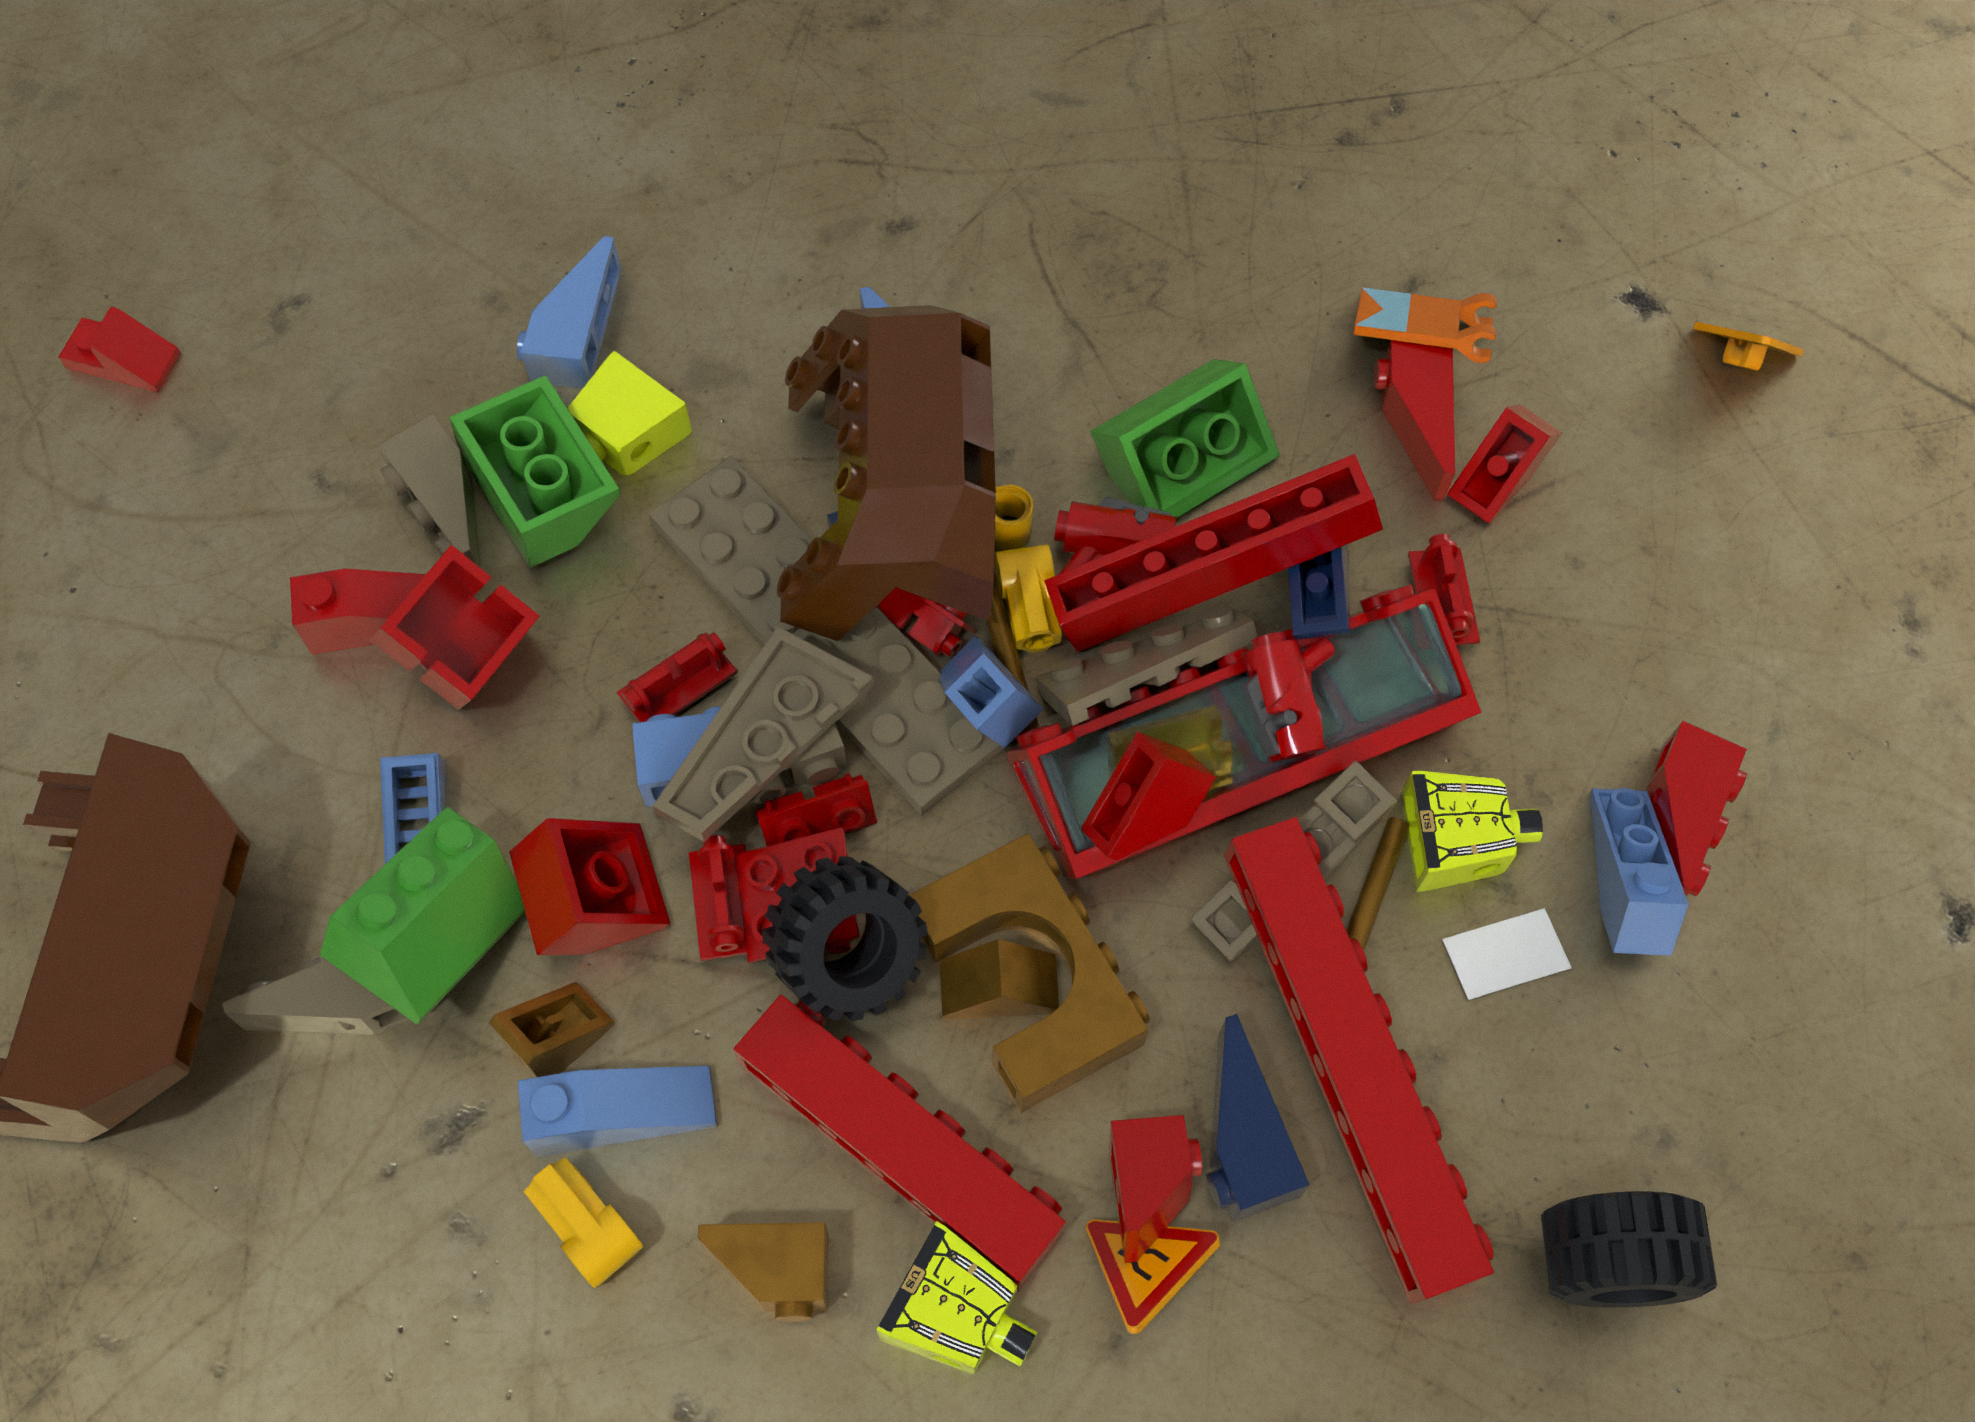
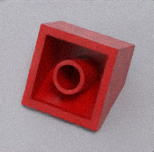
M547 818L509 851L537 955H587L664 930L670 925L640 823Z

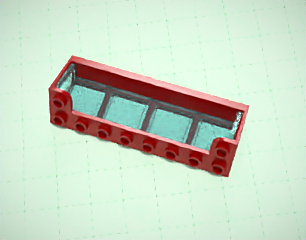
M1408 584L1394 590L1375 594L1360 601L1362 611L1350 615V633L1298 639L1301 652L1320 638L1328 639L1335 648V655L1311 673V688L1315 702L1319 704L1321 709L1323 738L1326 749L1316 751V753L1290 760L1268 763V759L1264 754L1255 731L1256 725L1242 692V687L1249 680L1243 656L1248 651L1246 646L1217 659L1218 668L1200 674L1196 666L1180 671L1176 679L1168 682L1170 687L1155 693H1150L1148 685L1131 690L1132 699L1107 712L1101 713L1098 705L1087 708L1089 719L1074 726L1070 724L1069 727L1061 729L1058 722L1049 726L1043 725L1016 736L1019 746L1005 751L1006 756L1063 876L1078 879L1346 769L1355 760L1358 763L1482 713L1435 588L1414 593L1412 585ZM1292 628L1281 631L1284 632L1286 640L1294 639ZM1138 731L1187 750L1212 772L1216 779L1187 827L1116 861L1107 858L1084 834L1081 827Z

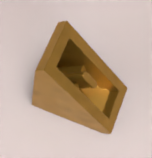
M996 939L940 960L942 1020L1052 1014L1059 1008L1055 954Z
M576 981L496 1013L489 1023L535 1077L562 1073L610 1030L614 1021Z

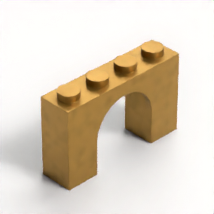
M1029 833L909 894V896L917 901L922 910L918 917L926 922L928 935L921 937V939L927 946L935 963L990 934L1004 930H1023L1037 934L1052 943L1060 951L1068 964L1072 987L1060 1007L1044 1019L993 1046L992 1063L1021 1113L1143 1046L1148 1032L1146 1024L1150 1022L1149 1014L1140 997L1134 991L1126 993L1115 974L1119 973L1120 970L1108 945L1103 941L1096 944L1086 925L1090 924V920L1082 902L1074 893L1067 896L1057 880L1061 873L1054 856L1046 846L1038 849Z

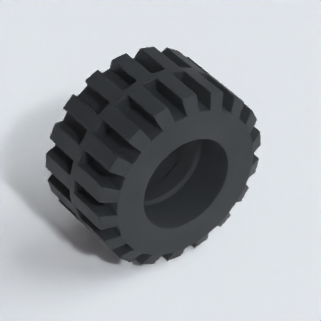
M839 856L837 864L828 857L816 860V870L811 872L803 866L793 874L797 881L791 887L783 883L776 892L782 898L778 906L770 904L768 906L765 917L773 924L772 927L763 929V942L770 948L765 953L767 961L776 971L775 975L815 1013L821 1011L827 1018L838 1021L842 1014L850 1021L863 1020L864 1011L868 1009L876 1016L887 1010L885 1002L891 997L898 1002L906 994L902 989L906 981L910 980L915 983L921 972L915 967L917 959L926 958L927 946L919 938L928 935L926 922L918 917L922 910L917 901L908 895L909 892L864 860L859 863L854 858ZM865 913V930L857 946L840 959L824 961V947L832 930L844 919L856 914Z
M1611 1192L1565 1200L1548 1208L1541 1214L1550 1295L1570 1304L1590 1307H1644L1693 1300L1709 1293L1717 1286L1706 1210L1703 1203L1666 1192Z

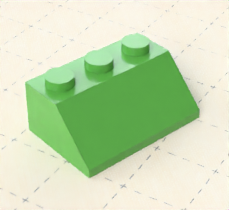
M1213 359L1090 431L1109 477L1131 504L1164 511L1177 518L1280 456L1246 363Z
M546 375L449 417L456 443L470 472L530 568L577 547L620 496L619 487Z
M446 807L330 916L320 956L418 1025L525 913L518 883L495 840L452 809Z

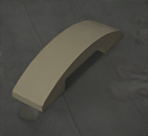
M1356 760L1314 799L1315 805L1298 820L1303 832L1309 831L1317 842L1321 855V863L1318 867L1324 879L1366 838L1397 803V800ZM1232 880L1190 918L1194 925L1230 962L1258 940L1237 885Z

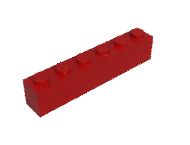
M1352 454L1044 580L1058 624L1075 651L1079 652L1382 531L1383 527L1373 493L1356 455Z
M780 994L733 1048L739 1065L934 1224L937 1221L945 1225L1017 1285V1292H1019L1064 1233L1066 1221L1059 1216L1063 1210L1060 1204L1037 1186H1033L1030 1191L1026 1190L1010 1177L1014 1169L999 1154L987 1147L981 1153L962 1139L966 1131L950 1115L939 1109L932 1115L915 1101L919 1094L906 1080L893 1072L887 1078L869 1064L873 1059L872 1056L857 1041L849 1036H845L839 1041L823 1028L827 1021L819 1012L815 1013L801 1000L794 1005Z

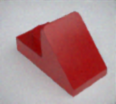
M110 307L101 322L82 317L58 358L66 369L158 393L181 352L175 345L122 310Z

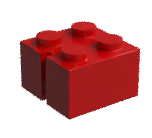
M451 544L369 641L409 672L417 665L423 668L425 672L419 680L456 709L460 710L476 696L540 615L501 584L483 603L477 600L474 595L490 580L491 576Z

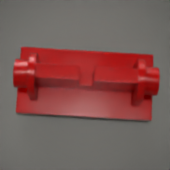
M1448 534L1434 535L1429 539V546L1425 550L1408 552L1415 593L1435 588L1456 645L1479 644L1480 637L1461 548H1458L1456 542L1451 541ZM1426 603L1418 606L1426 647L1442 646Z
M897 587L876 605L900 629L905 627L913 613L919 618L908 634L932 650L937 656L945 654L952 658L958 652L962 645V640L957 636L963 628L974 635L977 632L975 628L963 621L968 613Z
M707 632L701 633L696 637L697 639L637 679L630 680L628 685L616 692L638 722H647L649 718L660 714L676 715L738 673V670L723 653L726 648L715 632L710 635Z
M850 773L844 774L842 778L812 787L815 796L813 798L805 800L802 791L772 801L769 799L765 800V807L755 810L766 846L841 827L844 828L845 833L877 823L867 780H864L862 775L852 778Z
M711 835L703 842V847L699 851L689 852L700 961L747 954L735 854L746 852V845L731 846L726 844V837L723 835Z

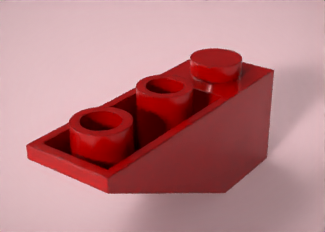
M1682 720L1664 743L1646 790L1685 896L1691 894L1696 897L1702 890L1711 869L1710 865L1703 863L1708 848L1715 849L1718 846L1729 823V819L1722 816L1727 801L1730 803L1734 802L1746 780L1747 773L1739 770L1747 749Z

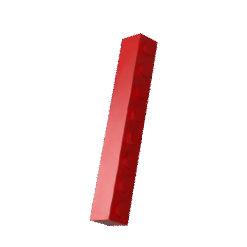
M1297 816L1232 838L1223 856L1248 912L1247 914L1253 924L1257 938L1410 1305L1494 1274L1490 1260L1494 1257L1491 1242L1483 1227L1478 1223L1473 1224L1463 1201L1467 1199V1189L1459 1170L1453 1164L1448 1165L1438 1143L1442 1139L1438 1120L1430 1107H1422L1413 1086L1417 1080L1414 1065L1404 1049L1398 1050L1388 1028L1392 1025V1018L1387 1003L1380 993L1373 994L1364 973L1368 970L1364 950L1356 938H1349L1341 920L1344 916V908L1340 895L1332 884L1326 885L1318 867L1321 863V855L1315 838L1309 831L1303 832Z

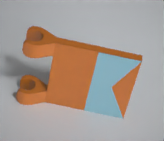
M1362 287L1353 335L1454 348L1474 362L1486 363L1492 357L1491 349L1477 348L1474 342L1480 338L1496 339V330L1493 327L1492 318L1479 317L1475 312L1481 307L1495 309L1497 307V299L1489 293L1476 294L1463 300H1453ZM1459 319L1470 327L1459 331Z

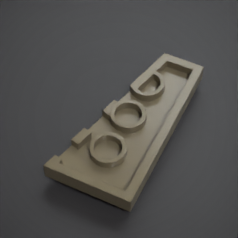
M1217 607L1203 612L1200 616L1201 620L1184 626L1181 624L1160 626L1151 632V637L1134 643L1118 641L1108 644L1100 650L1101 654L1085 660L1079 658L1061 660L1050 666V672L1035 676L1040 696L1068 723L1074 726L1089 719L1087 708L1094 704L1105 701L1106 706L1113 708L1132 699L1129 688L1138 684L1161 686L1176 679L1180 672L1179 666L1186 662L1190 666L1202 667L1231 652L1252 644L1251 640L1257 638L1254 620L1234 608Z
M777 626L652 807L655 815L705 842L875 687L874 676Z

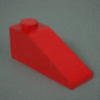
M1391 340L1385 359L1378 358L1376 361L1374 389L1382 390V411L1433 500L1444 501L1455 475L1453 348Z
M344 568L290 577L292 626L312 655L374 645L369 640L426 574Z

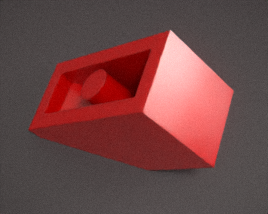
M1520 404L1506 407L1447 495L1487 523H1492L1533 476L1562 435V432Z
M1137 731L1082 825L1081 830L1107 858L1117 861L1187 827L1215 781L1216 776L1187 750Z
M1184 1115L1111 1121L1109 1157L1124 1263L1137 1262L1189 1203L1192 1177L1202 1175L1200 1144L1197 1138L1188 1139Z

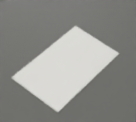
M1545 908L1442 939L1468 1000L1572 968Z

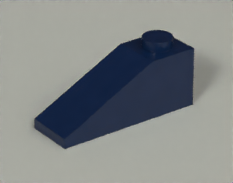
M1348 544L1289 567L1294 639L1350 633Z
M1237 1014L1226 1017L1219 1032L1210 1152L1212 1172L1206 1174L1208 1187L1215 1204L1219 1209L1227 1207L1233 1222L1301 1197L1310 1185Z

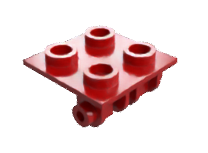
M843 827L735 854L747 961L749 964L767 960L765 953L770 948L763 942V929L772 927L773 923L765 915L769 904L778 906L782 898L776 894L780 886L785 883L788 887H791L797 881L793 873L803 866L811 872L816 870V860L828 857L837 864L839 856L848 857ZM857 914L844 919L832 930L825 944L827 945L828 953L841 954L851 950L850 941L860 937Z

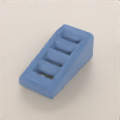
M438 753L380 758L385 864L400 851V843L411 841L422 830L400 831V821L429 819L430 823L446 808L445 760ZM427 777V786L401 788V779ZM428 798V807L400 809L401 800Z

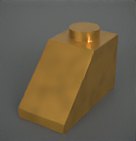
M825 1222L698 1225V1239L705 1249L765 1311H775V1320L788 1322L808 1321L813 1319V1310H828L829 1233Z

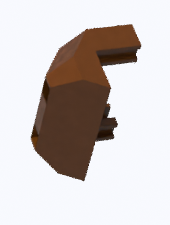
M932 305L842 309L827 327L822 326L819 328L813 338L812 345L801 357L797 356L791 361L785 376V384L789 386V410L798 413L817 390L825 392L824 424L838 429L835 438V448L839 450V471L834 482V492L838 495V520L820 538H814L807 551L793 566H787L779 578L777 596L781 598L780 622L839 641L895 587L990 622L994 585L996 515L990 326L962 313Z
M108 733L95 776L40 771L37 780L42 785L33 814H26L23 823L33 833L50 834L48 846L52 850L71 851L7 1059L0 1058V1135L83 1143L110 1130L188 1075L250 849L251 841L210 784L182 753Z

